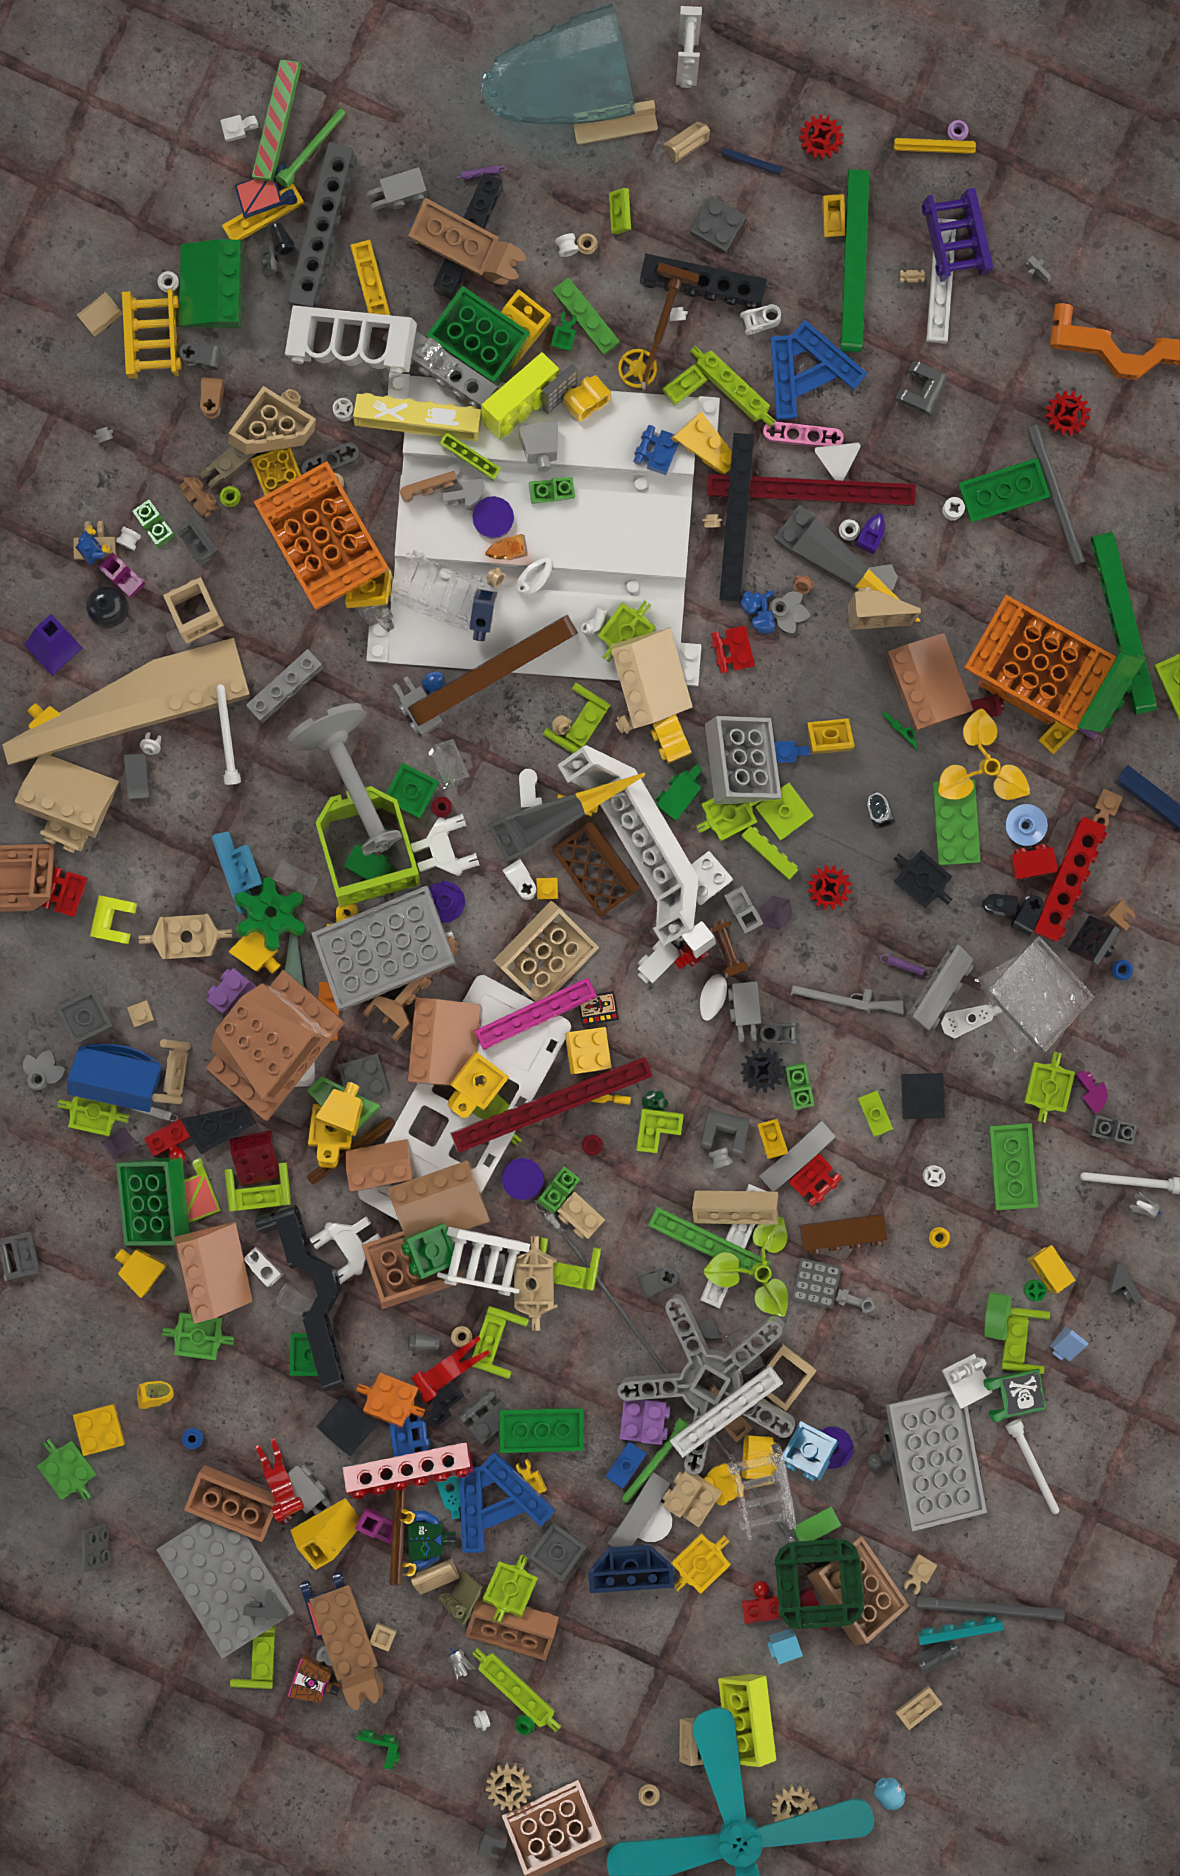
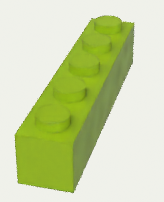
M447 432L439 443L441 447L492 481H495L501 472L500 467Z
M750 826L741 837L786 879L790 880L798 871V866L793 862L790 863L784 853L780 854L774 844L770 845L768 843L769 840L764 835L761 836L757 828Z

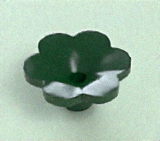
M648 1091L646 1098L642 1100V1105L646 1109L664 1111V1108L668 1106V1101L664 1098L663 1092Z

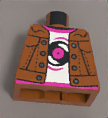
M303 1654L287 1697L322 1702L325 1693L337 1697L341 1684L330 1681L332 1669Z

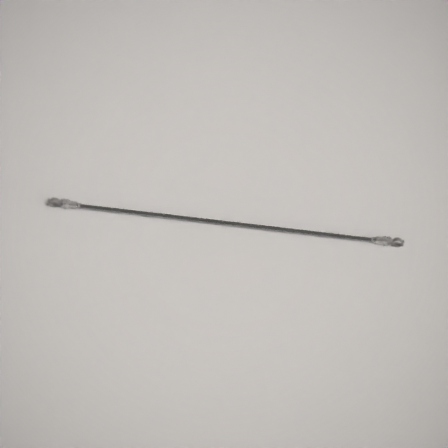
M544 1212L545 1220L563 1236L584 1266L590 1268V1265L564 1232L556 1213ZM597 1276L596 1282L659 1367L665 1374H670ZM714 1434L712 1438L741 1475V1468ZM743 1478L782 1530L788 1543L798 1542L785 1529L750 1480Z

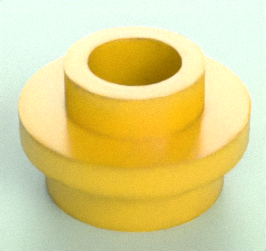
M936 1227L931 1230L929 1241L936 1248H944L950 1241V1234L946 1229ZM942 1234L943 1239L939 1242L936 1241V1235Z

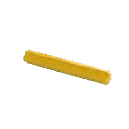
M896 138L894 140V150L974 154L976 143L974 141Z

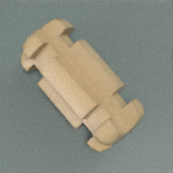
M918 270L900 271L901 283H904V281L914 283L918 282V280L924 282L925 280L924 270H921V272H918Z

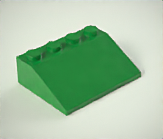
M217 239L181 244L179 327L241 328L243 245L241 240Z
M462 286L426 337L498 386L521 351L530 332Z
M1122 645L1114 663L1079 722V728L1101 733L1104 728L1109 729L1114 720L1111 717L1115 710L1119 712L1125 701L1122 699L1125 692L1130 693L1135 684L1132 681L1136 673L1140 675L1146 665L1143 663L1145 657Z
M182 1157L116 1163L124 1246L175 1245L173 1237L190 1233Z

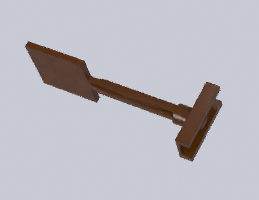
M660 262L657 268V275L670 279L668 284L669 291L642 379L641 390L644 391L647 388L658 352V346L663 339L677 291H680L682 283L697 287L699 274Z

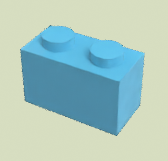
M793 1627L769 1635L771 1642L767 1643L772 1659L777 1658L778 1664L803 1656Z

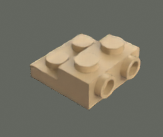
M685 1470L684 1473L679 1472L673 1482L676 1484L674 1489H668L662 1499L665 1501L663 1507L679 1518L682 1516L697 1527H700L722 1491L699 1475H692Z

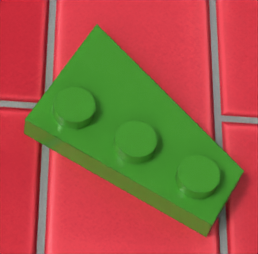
M321 1076L307 1092L322 1107L334 1089L344 1092L345 1088ZM356 1094L355 1097L363 1102L359 1128L381 1107Z

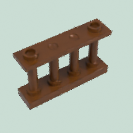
M725 919L714 922L710 932L716 934L726 961V968L722 971L724 978L726 979L745 972L749 969L746 961L741 963L740 959H737L727 931L732 926V922H726Z

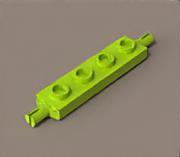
M697 346L690 350V353L698 359L696 363L698 369L754 422L762 419L769 427L776 422L767 413L770 405L713 351L710 350L703 353Z
M478 1647L472 1652V1655L480 1661L478 1670L539 1727L547 1724L554 1732L559 1730L561 1725L552 1718L554 1709L497 1655L492 1652L486 1656Z

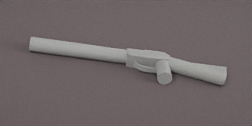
M795 985L792 986L791 995L797 994L866 1010L868 1014H870V1010L880 1009L904 1014L903 1000L871 1001L873 990L869 989L864 990V995L854 993L850 998ZM857 994L862 995L863 999L861 1001L857 999H852L851 997Z

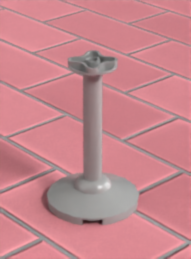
M349 703L328 709L329 715L313 722L312 718L304 721L287 737L290 749L294 751H307L319 748L322 751H329L370 837L361 848L363 854L369 855L373 852L388 850L394 842L402 838V835L398 830L385 831L344 745L348 740V734L366 718V710L359 703Z

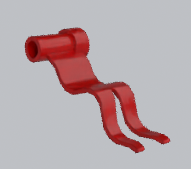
M479 1336L423 1374L420 1371L411 1377L421 1392V1398L425 1403L436 1397L438 1389L490 1354L489 1350L468 1360L459 1362L481 1339Z
M275 1438L271 1439V1444L275 1456L274 1469H272L260 1445L255 1446L262 1462L264 1476L273 1493L275 1505L271 1507L275 1520L281 1522L286 1519V1516L305 1507L301 1497L296 1498L291 1480L282 1462L280 1449Z

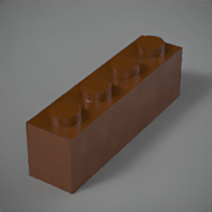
M883 1214L799 1225L802 1250L808 1251V1254L820 1253V1249L828 1248L829 1251L841 1250V1246L849 1245L850 1249L860 1248L862 1243L869 1242L870 1246L882 1245V1241L887 1240Z

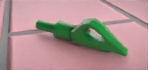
M885 711L882 715L891 723L890 726L917 751L914 729L912 727H903L897 719L894 720ZM908 731L912 732L913 739L909 738Z

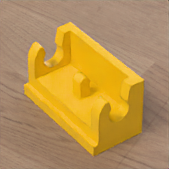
M1052 1245L1047 1248L1044 1247L1027 1259L1050 1294L1059 1293L1075 1281Z

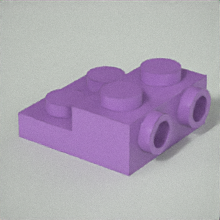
M233 968L231 971L227 969L220 977L223 980L218 987L214 985L208 991L207 995L209 998L207 1001L227 1016L238 1000L257 986L237 969Z
M624 1400L620 1439L662 1445V1440H667L668 1427H664V1420L669 1419L670 1406H666L665 1400Z

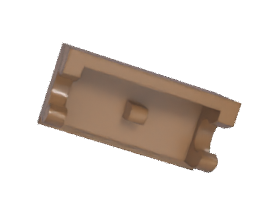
M1124 900L1116 901L1102 916L1106 922L1120 929L1119 932L1126 931L1130 927L1127 921H1124L1128 920L1126 913L1130 917L1135 918L1134 912L1125 905L1126 902Z

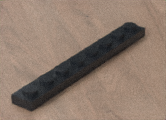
M733 433L719 600L740 602L754 434Z

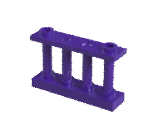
M975 188L967 189L961 195V199L934 203L933 195H928L922 202L921 208L923 215L926 216L936 260L935 270L937 276L940 277V281L945 282L951 276L950 272L969 268L978 269L979 276L988 274L994 267ZM962 208L965 211L966 217L963 220L945 223L938 222L936 213L938 211ZM960 228L969 229L970 239L943 243L941 232ZM965 248L974 250L975 258L972 260L948 263L947 251Z

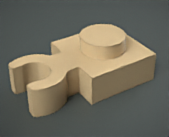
M918 1553L908 1570L912 1577L904 1582V1588L907 1589L909 1584L914 1583L916 1587L913 1593L918 1594L921 1588L920 1582L923 1581L927 1584L937 1564Z

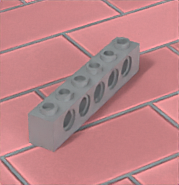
M389 329L382 338L385 348L387 346ZM416 331L410 365L415 364L418 366V370L427 377L429 375L433 376L438 385L443 388L449 387L453 390V395L461 400L465 398L469 401L468 404L477 409H481V404L499 390L498 386ZM427 352L428 356L425 359H419V354ZM437 364H445L442 370H435ZM455 375L462 376L458 382L451 381L452 377ZM472 386L479 387L475 393L468 392Z

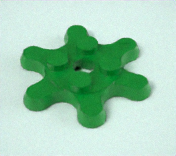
M266 877L261 881V892L258 896H251L245 892H239L235 895V904L244 908L247 912V918L237 924L236 932L242 937H246L253 932H259L264 937L265 948L269 951H276L280 946L279 936L281 933L290 932L295 936H301L305 933L306 926L304 923L293 916V910L302 905L304 898L300 892H292L288 896L278 894L274 879ZM273 908L276 916L268 917L265 914V910Z

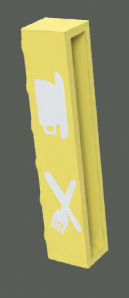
M370 393L357 394L353 414L355 426L444 437L447 432L456 439L478 441L482 420L481 409L473 406L436 404L433 401L419 402L410 398L403 400L395 399L392 396L379 397Z

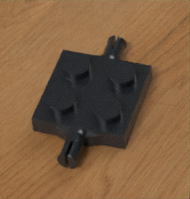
M920 850L909 861L900 853L893 859L903 867L893 882L922 907L927 908L932 900L940 898L947 905L953 900L944 892L946 884L953 876L925 852Z

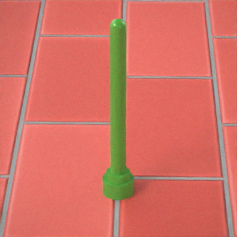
M339 109L288 169L281 170L277 174L276 179L285 188L291 186L294 182V174L345 116L343 109Z
M679 1418L674 1424L675 1431L623 1495L622 1500L624 1503H628L671 1450L673 1445L670 1439L690 1425L685 1420Z

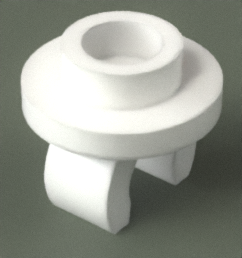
M148 732L145 735V739L141 741L140 747L146 754H158L161 749V736L158 735L154 741L150 739L151 733Z

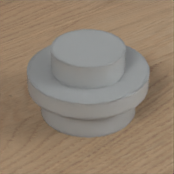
M107 427L95 430L97 435L93 436L94 439L96 438L97 443L112 439L113 429L108 430Z

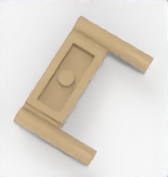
M162 1039L160 1041L161 1047L174 1049V1051L169 1050L163 1089V1092H167V1095L153 1094L152 1101L181 1104L183 1101L181 1094L186 1071L187 1052L191 1048V1044L189 1042Z

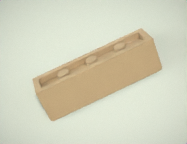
M654 100L572 115L577 145L658 130Z
M695 1191L692 1206L694 1223L778 1225V1192Z

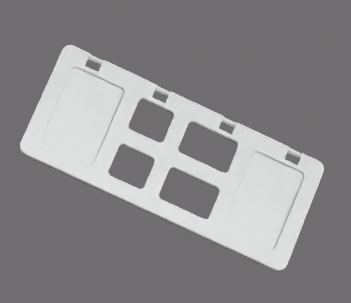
M485 975L476 977L463 1000L464 1003L481 1005L479 1028L534 1003L532 1000ZM558 1015L484 1051L478 1041L477 1052L508 1075V1079L519 1084V1090L508 1110L515 1107L520 1096L527 1099L525 1103L533 1100L566 1040L565 1033L571 1030V1024L567 1019ZM551 1039L558 1042L552 1053L546 1050ZM481 1075L480 1077L477 1076L475 1078L476 1086L478 1084H484V1081L482 1080L484 1077L483 1075ZM417 1084L385 1142L390 1143L408 1139L415 1178L460 1163L449 1156V1152L454 1145L450 1132L482 1120L473 1113L466 1118L460 1117L447 1106L448 1100L433 1093L432 1088L434 1085ZM423 1106H428L449 1119L446 1128L434 1147L409 1134V1130ZM515 1131L490 1140L478 1165L473 1169L480 1193L483 1192ZM490 1153L495 1158L490 1167H487L483 1164ZM395 1185L358 1192L359 1198L362 1201L398 1220L387 1189ZM450 1236L452 1244H454V1237Z

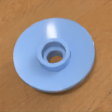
M1019 805L1012 809L1007 816V834L1012 841L1019 845H1034L1041 841L1047 832V818L1043 811L1034 805ZM1023 822H1027L1029 824L1028 829L1022 828Z

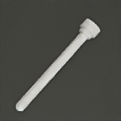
M219 684L216 687L227 767L225 775H223L224 784H238L241 782V777L238 770L235 769L225 687Z
M1086 1172L1080 1175L1083 1181L1163 1188L1171 1191L1172 1194H1180V1177L1158 1180Z
M1021 1419L1008 1423L1005 1427L1008 1433L1016 1438L1051 1512L1058 1514L1059 1507L1023 1435L1024 1425Z

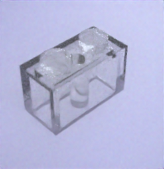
M453 739L434 745L430 750L429 755L444 790L462 785L470 777Z

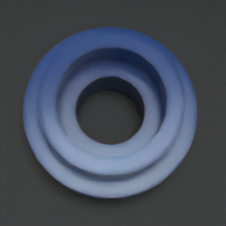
M1118 960L1112 966V974L1118 980H1127L1133 974V967L1127 960ZM1120 966L1125 968L1124 974L1119 973Z
M189 1428L183 1433L182 1442L188 1449H196L203 1442V1434L197 1428ZM190 1435H194L196 1437L195 1442L189 1441Z

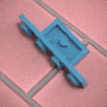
M229 832L211 836L233 900L239 892L251 895L250 889L261 885L262 882L249 845L235 849ZM235 904L238 914L247 913L244 908Z

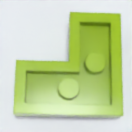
M641 1108L636 1150L657 1153L660 1133L681 1135L684 1114Z

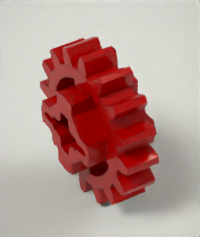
M819 114L818 119L811 116V122L805 121V128L800 129L802 135L799 136V141L803 142L800 148L807 149L806 156L813 154V160L820 156L821 161H823L826 155L831 159L832 152L838 154V147L843 145L841 139L844 138V133H839L842 130V125L836 126L837 119L830 121V115H827L826 119H823L822 114ZM812 129L813 135L808 138V133ZM818 135L825 137V140L818 138ZM833 137H835V142H834V144L831 146L829 140H831V139H833Z
M1065 390L1062 396L1057 393L1054 396L1055 400L1052 398L1049 400L1048 403L1051 406H1046L1045 411L1049 412L1045 415V419H1050V422L1047 424L1048 427L1052 425L1055 427L1053 433L1059 430L1060 436L1067 432L1068 436L1071 437L1073 431L1079 434L1081 432L1080 427L1084 429L1087 426L1085 422L1089 421L1090 417L1086 414L1091 409L1085 408L1088 401H1081L1083 395L1080 394L1078 397H1075V391L1068 395ZM1057 405L1058 414L1055 416L1054 410ZM1065 411H1073V413L1070 416H1062ZM1080 411L1081 418L1078 422L1077 413Z
M825 865L824 871L817 868L818 874L810 875L813 881L807 882L811 886L807 893L813 894L810 901L817 900L815 906L823 904V910H826L828 906L835 910V904L842 907L841 901L847 902L849 900L846 894L852 893L848 889L852 882L846 881L849 874L842 875L844 869L836 871V865H833L830 870ZM826 874H834L838 878L831 879ZM819 879V881L821 882L820 889L816 891V882ZM826 882H828L829 885L832 883L834 884L835 887L832 889L833 893H831V891H825L824 888H826L827 886ZM843 884V893L839 896L838 889ZM828 896L833 901H825L821 897Z
M686 944L678 951L681 956L674 963L679 969H682L687 964L692 968L707 956L710 951L707 950L698 958H695L692 949Z

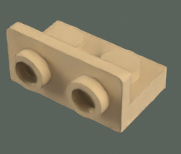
M47 821L44 830L40 831V834L45 836L43 840L54 845L58 841L64 844L63 849L72 853L75 852V849L81 852L88 838V835L51 821Z
M575 1191L557 1210L560 1213L558 1217L565 1224L570 1222L575 1227L573 1231L582 1239L584 1237L589 1239L605 1221Z

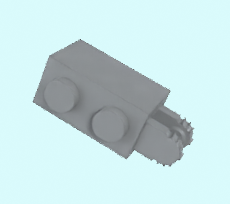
M419 167L380 179L381 187L369 190L366 193L368 198H375L381 195L385 197V199L373 202L370 205L372 210L385 207L396 210L410 202H422L424 198L428 197Z
M407 676L404 678V682L411 690L410 693L404 696L402 689L397 683L392 686L400 697L399 700L402 704L399 705L402 713L405 717L407 715L410 716L413 721L410 725L416 734L420 732L423 737L444 723L438 715L426 723L417 726L408 707L426 697V694L421 686L415 689Z
M757 982L731 984V988L728 989L729 1001H733L730 1019L737 1026L738 1041L744 1042L742 1025H750V1038L752 1041H757L755 1024L761 1023Z
M299 1462L287 1473L296 1498L300 1496L305 1508L302 1510L306 1514L310 1510L315 1515L322 1512L317 1506L320 1501H322L326 1508L333 1505L326 1497V1487L320 1480L315 1481L311 1476L313 1473L307 1465L304 1464L302 1466Z

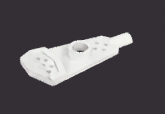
M988 1005L947 1012L941 1021L943 1032L955 1039L992 1021L993 1015L1002 1013V1008L1000 1005L992 1008ZM971 1014L976 1017L973 1023L968 1020V1016Z

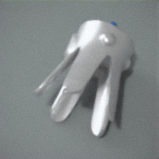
M1139 1192L1140 1195L1134 1194V1197L1138 1200L1136 1202L1138 1206L1130 1205L1129 1208L1132 1209L1130 1212L1145 1214L1152 1219L1155 1218L1157 1213L1162 1214L1158 1212L1160 1204L1150 1201L1141 1192Z
M450 1647L452 1653L447 1656V1659L452 1664L456 1680H458V1676L467 1675L464 1665L469 1670L476 1669L464 1656L461 1648L454 1651Z

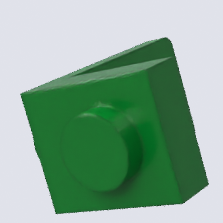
M370 1729L358 1730L357 1740L389 1747L384 1768L392 1770L393 1765L398 1764L401 1753L397 1751L399 1740L390 1734L377 1735Z

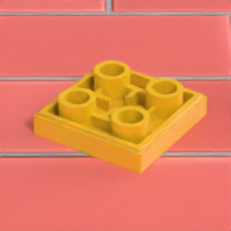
M291 447L273 450L251 459L264 495L301 476Z

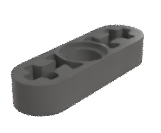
M346 443L306 460L302 465V471L306 473L311 464L313 467L319 466L318 461L321 460V463H324L328 456L336 457L337 463L331 467L333 471L355 463L360 456L359 449L353 443ZM349 448L352 451H356L353 453L354 457L350 458L348 455L342 457L344 460V462L342 463L339 455L337 454L338 452H340L341 456L345 455L347 453V449Z

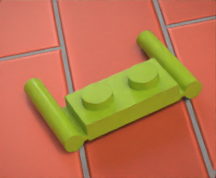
M578 683L574 684L572 690L589 701L567 733L565 739L556 735L548 728L543 733L545 737L572 754L586 745L611 704Z
M287 1162L278 1163L281 1182L278 1185L235 1190L233 1169L224 1170L229 1212L290 1205L291 1196Z
M540 1237L539 1249L546 1253L548 1238ZM593 1247L590 1268L554 1262V1283L594 1291L601 1249Z
M489 1306L479 1335L481 1339L477 1342L472 1357L489 1350L490 1354L471 1367L509 1379L512 1371L492 1365L506 1320L527 1327L529 1319Z
M1011 1307V1315L1007 1318L1008 1338L1004 1340L1001 1370L1024 1372L1039 1369L1040 1374H1044V1366L1023 1364V1362L1025 1361L1028 1318L1049 1320V1311Z
M276 1625L253 1639L251 1679H231L230 1687L273 1689Z

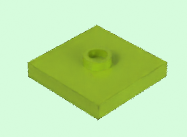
M787 783L780 789V799L766 800L755 807L780 841L814 816L790 783Z

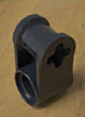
M1036 895L1026 897L1012 921L1011 928L1031 936L1044 908L1042 898ZM1036 900L1038 907L1031 910L1029 902Z

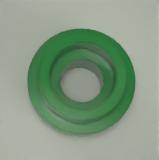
M519 1715L515 1719L514 1727L519 1734L528 1735L535 1729V1723L527 1715Z

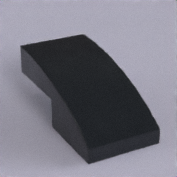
M448 1383L426 1409L422 1417L423 1421L437 1428L451 1416L449 1408L464 1397L462 1391Z

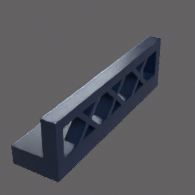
M1127 765L1114 782L1180 832V804Z

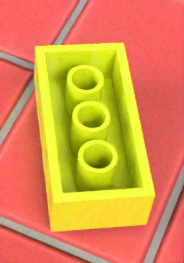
M541 352L481 404L482 424L499 440L503 436L510 435L518 423L525 422L533 410H538L542 407V389L559 375V368Z

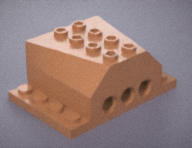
M282 970L270 986L262 983L243 995L214 1032L210 1048L216 1055L206 1069L260 1117L268 1121L344 1025L345 1021L287 971Z

